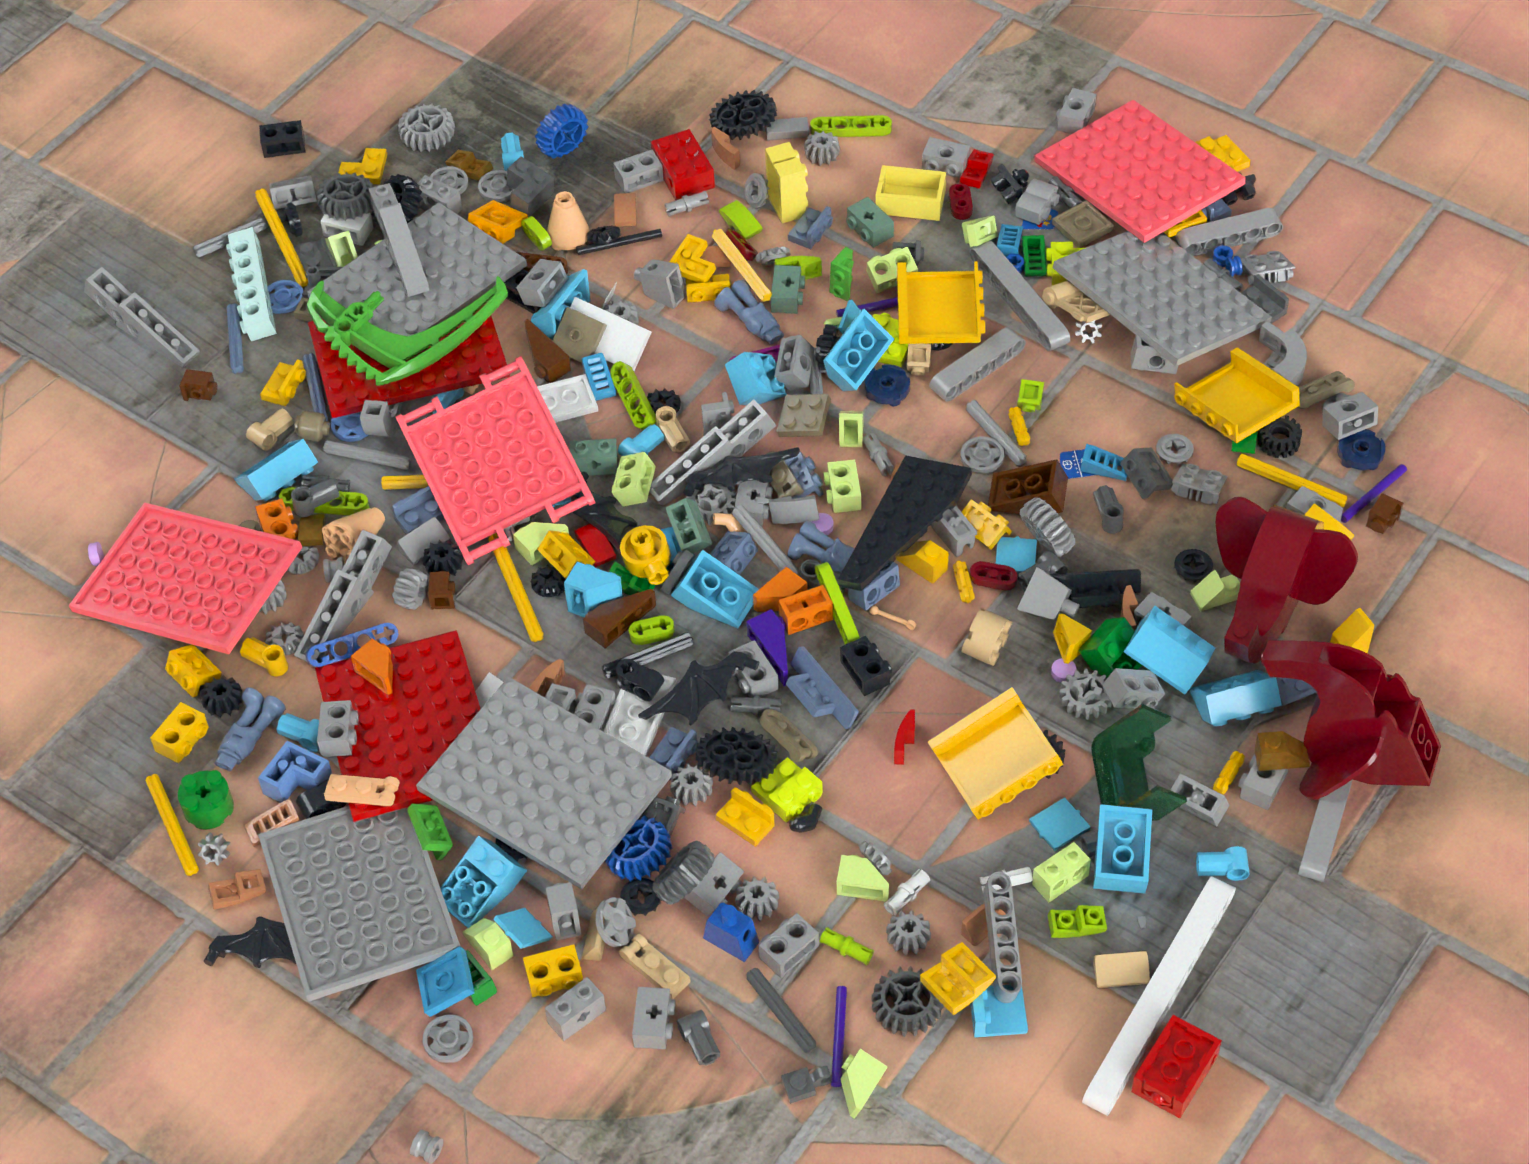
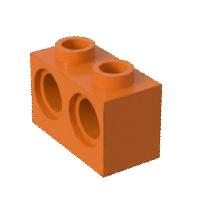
M282 498L255 506L263 532L296 540L299 530L296 523L291 524L290 520L294 519L290 506L285 507Z
M824 585L778 600L779 616L785 622V630L788 635L833 620V602Z

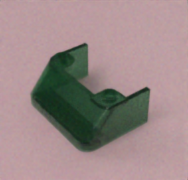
M1141 704L1094 738L1091 752L1101 805L1152 809V821H1157L1187 802V797L1157 785L1151 790L1148 789L1143 758L1148 756L1155 748L1154 732L1172 721L1171 716Z

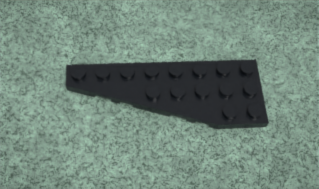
M905 455L839 576V587L862 591L880 575V570L887 564L891 565L896 560L895 556L901 551L905 552L927 532V528L934 521H940L946 510H952L957 505L972 476V469Z

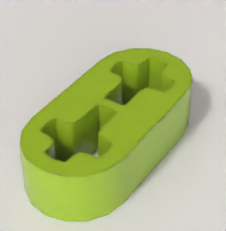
M533 216L521 221L523 231L539 250L542 251L552 246L548 232Z
M665 615L633 622L629 627V637L635 645H645L667 640L675 633L674 621ZM660 626H665L667 629L662 630ZM637 631H641L643 635H638Z

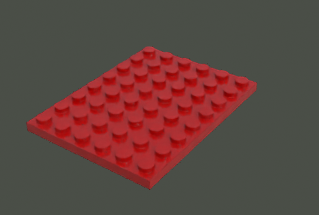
M490 315L466 340L435 363L401 380L376 386V379H366V372H356L357 365H347L348 358H339L340 350H332V342L325 341L324 336L326 333L318 331L313 321L308 322L332 418L361 412L365 400L388 402V405L482 384L480 375L484 373L487 375L507 365L492 316ZM463 322L462 324H460L458 327H456V328H455L454 330H452L450 333H448L447 335H445L444 337H442L441 339H439V341H442L443 339H445L447 336H449L450 334H452L454 331H456L458 328H460V327H461L464 323H466V322ZM352 344L348 346L362 360L378 371L384 373L390 369ZM431 346L414 355L413 357L409 358L408 360H406V362L425 352L426 350L431 348ZM510 374L500 379L508 378Z
M457 630L389 648L393 664L392 693L389 695L356 673L351 658L315 668L323 702L351 700L353 710L358 711V725H354L357 743L352 746V755L337 756L341 775L380 779L395 777L400 782L398 790L394 792L395 800L391 806L349 803L353 822L407 808L411 804H421L433 800L418 791L416 785L481 710Z

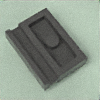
M323 237L316 242L312 240L293 246L305 272L306 267L309 266L337 267Z

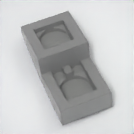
M815 495L792 499V496L769 500L773 523L788 524L819 520Z

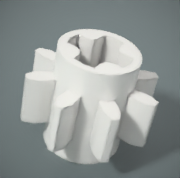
M1095 320L1089 323L1084 321L1082 323L1076 322V326L1080 330L1076 331L1075 335L1083 336L1082 343L1086 339H1090L1094 343L1095 336H1102L1097 330L1102 327V323L1095 324ZM1088 324L1090 327H1095L1092 329L1091 334H1088L1087 331L1083 332Z

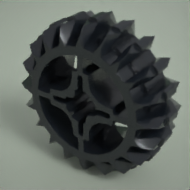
M391 175L390 179H385L384 184L390 183L395 197L401 205L406 222L409 223L415 215H418L417 211L422 207L419 204L423 200L420 196L422 190L419 189L420 185L409 176ZM373 210L371 212V216L374 217L373 221L376 222L377 225H379V222Z

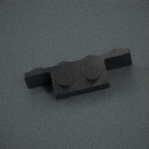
M1140 569L1049 574L1072 590L1069 598L1071 601L1079 604V608H1088L1091 605L1111 607L1114 604H1121V594H1124L1126 586L1131 585L1134 593L1141 592Z

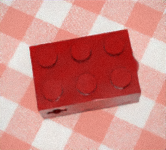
M690 129L650 141L651 150L653 149L663 165L664 181L675 200L682 199L684 195L691 196L715 188L714 169Z
M1172 1015L1135 1074L1131 1092L1170 1114L1181 1118L1217 1059L1222 1040Z

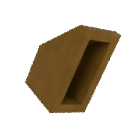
M1284 731L1257 733L1254 752L1258 771L1310 767L1304 742Z

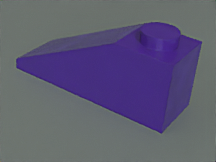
M771 609L746 621L747 636L751 641H756L777 673L778 679L783 686H786L788 681L784 632L786 625L782 617H777Z

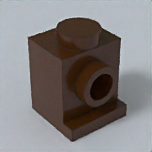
M186 369L179 385L183 400L188 401L189 398L211 401L213 395L217 393V382L214 381L212 372Z
M1382 493L1369 511L1366 527L1384 534L1388 527L1392 528L1396 520L1400 519L1404 503Z
M446 571L430 572L428 597L431 610L455 609L453 596L455 595V581L450 580V573Z

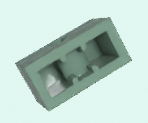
M869 197L847 208V225L850 229H854L861 239L873 248L894 237V221Z
M775 265L771 290V313L798 314V306L803 305V292H800V290L805 289V276L801 275V266Z
M616 438L570 441V453L580 472H587L589 476L617 473L618 451Z
M684 498L665 507L681 551L688 550L691 553H695L712 545L696 501Z

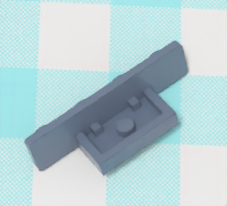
M804 646L798 647L791 665L799 675L789 677L786 685L813 717L833 714L845 729L851 728L858 715V710Z

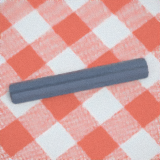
M236 303L227 306L230 366L234 374L242 373L244 370L240 316Z
M313 353L305 354L303 361L313 411L323 413L326 421H328L315 355Z

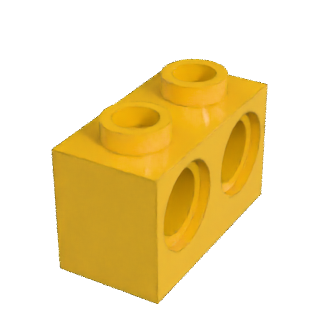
M549 530L537 548L564 578L569 576L577 562L593 565L595 562L566 532Z
M180 702L150 739L155 752L179 764L184 757L190 754L192 747L197 741L205 736L209 726L204 713Z
M574 944L523 957L532 997L548 996L552 992L563 989L570 990L583 980ZM565 968H571L570 971H562ZM539 975H546L543 978H536Z

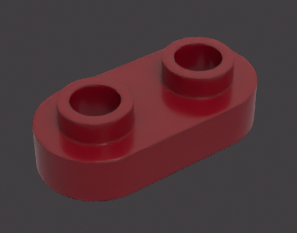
M962 183L952 185L949 188L952 216L958 220L970 218L973 213L970 188Z
M728 228L725 234L747 261H753L758 252L741 234Z
M979 561L970 568V579L975 585L1007 591L1013 589L1017 584V572L1010 566Z

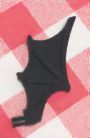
M796 447L749 457L726 456L724 458L725 461L719 467L692 473L686 481L687 486L683 493L690 497L695 489L701 490L704 484H720L726 486L728 490L734 491L735 485L746 481L773 482L772 476H769L771 469L782 460L796 457L800 449Z
M583 471L581 474L587 484L586 480L589 478V475ZM590 490L596 503L591 506L585 505L573 511V513L601 531L621 554L620 544L623 531L629 526L637 527L638 523L633 518L622 515L614 507L616 498L612 496L603 497ZM582 491L574 494L577 499L584 496Z
M737 651L732 652L719 663L710 666H702L696 660H693L680 682L662 699L639 713L638 717L646 720L655 714L674 712L685 716L691 726L697 721L700 712L707 704L717 699L726 700L727 685L736 670L743 671L745 667L756 671L760 662L749 658V655Z
M257 917L254 927L243 934L217 936L210 944L209 952L204 959L205 964L213 966L218 956L224 958L230 952L247 957L254 967L261 968V962L273 958L287 959L296 964L285 924L264 917Z

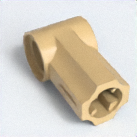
M670 406L659 408L656 411V426L664 434V439L672 452L679 453L684 451L690 445V440L677 420L676 411Z
M279 409L263 423H253L248 428L246 437L262 450H270L275 445L277 437L294 424L293 418L285 409Z

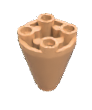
M566 191L558 193L553 202L547 228L552 241L551 247L554 250H572L578 246L586 245L587 233L590 230L575 198Z
M375 507L372 509L368 508L325 525L322 528V533L327 546L325 548L327 555L331 558L343 557L344 563H346L362 530L377 535L385 522V516L382 511Z

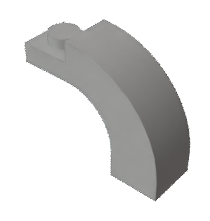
M1267 321L1261 326L1259 341L1276 352L1283 360L1272 370L1294 385L1299 386L1304 376L1307 360L1305 344L1300 336L1291 328L1284 333Z
M365 400L360 415L364 433L366 435L392 437L399 426L395 416L399 415L403 402L388 405V402Z

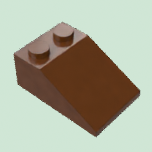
M1057 459L993 473L988 507L992 509L991 511L1020 514V509L1024 507V504L1033 498H1040L1057 513H1062L1068 477Z

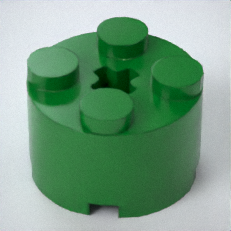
M199 771L185 775L182 778L178 789V800L188 823L190 822L195 825L196 828L207 830L219 827L224 823V819L228 815L231 816L234 809V801L228 783L219 771Z

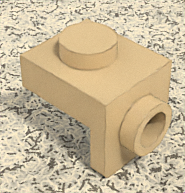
M908 344L907 372H911L913 375H924L925 372H930L931 344Z

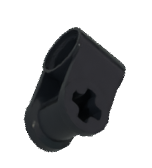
M631 659L621 660L616 666V673L618 674L617 685L619 688L638 696L644 701H652L665 681L658 671L649 669Z
M329 779L310 790L304 791L297 797L296 803L306 819L343 808L347 804V802L338 803L337 801H327L325 799L324 793Z

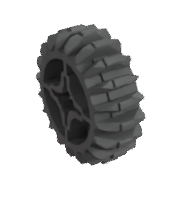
M346 172L343 175L338 173L335 177L330 176V179H324L323 184L319 185L317 190L318 206L323 214H328L329 218L335 217L336 220L343 218L346 221L348 218L354 220L357 216L362 217L363 213L367 214L369 209L373 208L369 189L373 188V184L369 178H364L363 175L357 176L356 172L353 174Z
M693 841L677 852L655 878L653 891L657 894L656 896L669 905L684 899L688 893L697 887L712 867L715 858L711 849L700 841Z
M911 966L908 968V971H903L899 967L896 974L889 970L888 977L881 975L879 984L874 986V993L871 996V1001L873 1002L872 1011L876 1013L877 1022L882 1021L884 1029L891 1027L893 1035L898 1030L902 1031L904 1037L909 1031H912V1034L916 1036L919 1029L926 1033L928 1026L934 1027L936 1019L941 1017V1010L944 1005L920 982V974L923 973L922 968L917 973L913 972ZM922 994H924L929 1001L927 1007H924L922 1005ZM889 995L893 998V1002H895L892 1009L886 1002Z

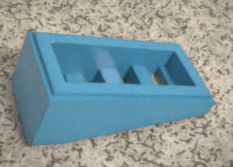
M1001 225L997 247L1005 257L1010 254H1019L1023 226Z
M603 353L583 357V371L587 376L595 400L598 401L617 396ZM606 386L609 387V388L597 390L598 388H602V387H606Z
M1086 444L1080 471L1123 481L1127 479V474L1123 467L1121 471L1117 470V467L1121 466L1120 463L1124 459L1123 457Z

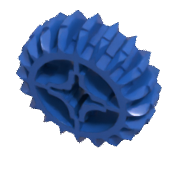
M571 104L557 105L555 110L551 109L550 113L545 115V119L540 121V127L536 129L538 133L535 135V138L537 139L536 144L538 148L552 159L556 157L562 158L563 155L572 152L576 147L579 148L578 145L580 142H583V136L587 135L585 130L589 127L587 125L588 120L579 108Z
M644 816L641 820L637 819L605 862L614 875H618L621 879L627 878L631 882L636 877L641 881L643 876L651 877L653 871L659 872L660 865H667L666 859L671 857L670 850L673 849L671 836L661 822L656 821L654 818L649 820Z

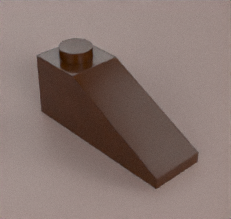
M526 319L524 323L535 366L534 371L539 378L552 383L571 371L569 355L529 319Z
M649 589L600 604L594 610L589 611L583 618L585 634L606 649L625 633L633 622L639 621L656 606L655 591Z

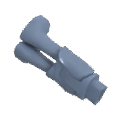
M745 280L735 281L732 285V290L729 287L724 288L715 299L714 305L719 311L724 312L731 308L739 316V319L743 321L747 330L753 335L760 337L762 341L767 340L772 345L783 338L784 334L780 330V325L763 303H758L751 293V287ZM743 300L749 307L745 308L740 301Z
M806 521L801 526L800 532L793 538L787 555L788 558L797 560L803 554H807L820 560L821 563L828 562L834 571L842 573L855 548L844 544L839 538H836V540L831 539L818 530L814 523ZM811 541H813V542H815V543H818V544H820V545L826 547L827 550H824V549L820 548L819 546L815 545V544L812 543Z
M250 687L245 689L242 699L246 708L240 719L236 723L233 722L230 730L223 738L217 752L219 756L214 762L216 766L232 771L236 764L239 765L242 760L250 755L256 742L261 738L262 732L286 710L284 703L278 698L269 695L264 699L257 690ZM261 712L255 724L252 727H249V725L253 722L256 716Z

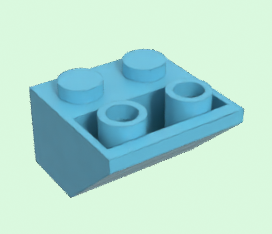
M743 352L725 364L739 405L747 406L753 399L758 404H762L787 395L784 383H780L774 377L777 363L772 355Z
M577 562L564 582L568 612L581 617H585L589 611L594 610L600 604L623 598L621 577L613 572L597 569L590 564Z

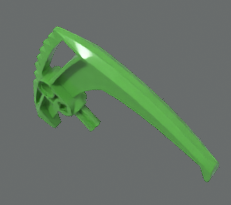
M497 276L496 285L473 303L443 322L411 336L391 333L369 323V320L373 317V311L384 301V297L381 296L379 291L373 292L363 303L355 302L348 308H345L324 292V281H320L311 292L307 303V310L318 331L326 333L324 336L325 341L332 342L331 349L340 350L339 358H348L347 365H357V373L366 372V379H376V386H380L415 374L451 352L488 319L508 297V292L502 279ZM319 315H320L330 326H328V325L319 317ZM463 322H466V323H464L460 328H458L456 331H454L452 334H450L449 336H447L445 339H443L442 341H439V339H441L442 337H444L445 335H447L448 333H450L452 330H454V329H455L456 327H458L460 324H462ZM352 344L390 369L384 373L378 371L362 360L348 346ZM431 346V348H429L425 352L406 362V360H408L409 358L413 357L414 355Z

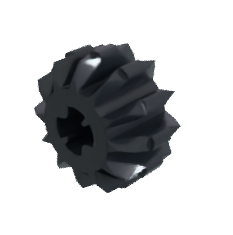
M439 539L438 544L430 543L429 548L424 549L422 561L428 574L430 572L446 571L456 576V570H462L463 555L457 543L452 544L450 540L442 543Z
M223 675L219 680L213 677L212 683H205V689L201 690L202 706L205 710H208L211 716L216 713L220 718L224 713L231 716L232 710H239V704L243 703L242 688L233 677L227 679Z

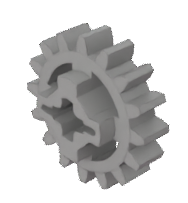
M704 484L701 490L695 489L692 496H686V498L697 502L703 520H706L708 525H711L714 513L732 514L736 502V491L728 490L727 487L720 484Z
M1084 669V674H1080L1078 670H1075L1074 677L1068 674L1066 681L1061 682L1059 698L1062 699L1061 706H1067L1068 714L1073 711L1076 712V718L1083 714L1086 720L1092 714L1095 718L1099 717V712L1106 714L1107 707H1111L1112 702L1102 685L1106 681L1105 675L1098 677V671L1096 670L1089 674L1088 669Z

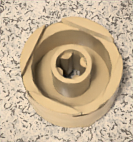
M981 608L969 629L970 633L968 639L966 638L964 641L962 653L994 666L999 657L1000 648L1005 646L1009 637L1008 632L1012 621Z

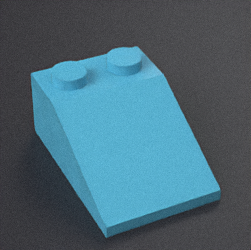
M702 550L694 558L671 596L691 610L739 628L753 605V594L759 589Z
M1100 805L1093 889L1146 893L1149 879L1152 809Z

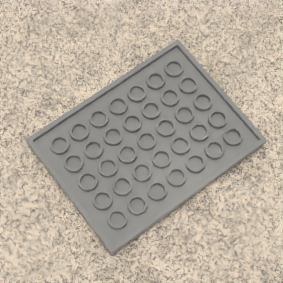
M438 202L407 223L430 291L408 297L384 239L323 280L324 292L336 302L348 308L352 303H363L373 292L379 291L381 296L384 297V301L373 311V317L369 320V323L391 333L411 336L425 331L455 315L496 285L497 276L505 282L525 268L527 261L515 251ZM315 287L307 291L308 298L310 297L311 292Z
M1126 231L1055 260L1053 264L1054 270L1135 335L1137 334L1145 343L1153 347L1175 367L1258 330L1267 321L1270 323L1272 319L1262 308L1258 307L1222 278H1218L1215 272L1210 271L1208 267L1163 233L1144 243L1132 233Z
M508 677L416 786L417 790L568 882H571L578 888L583 889L672 777V772Z
M346 806L258 834L308 1002L434 961L460 946L428 851L422 849L407 812L409 807L353 822L350 807Z

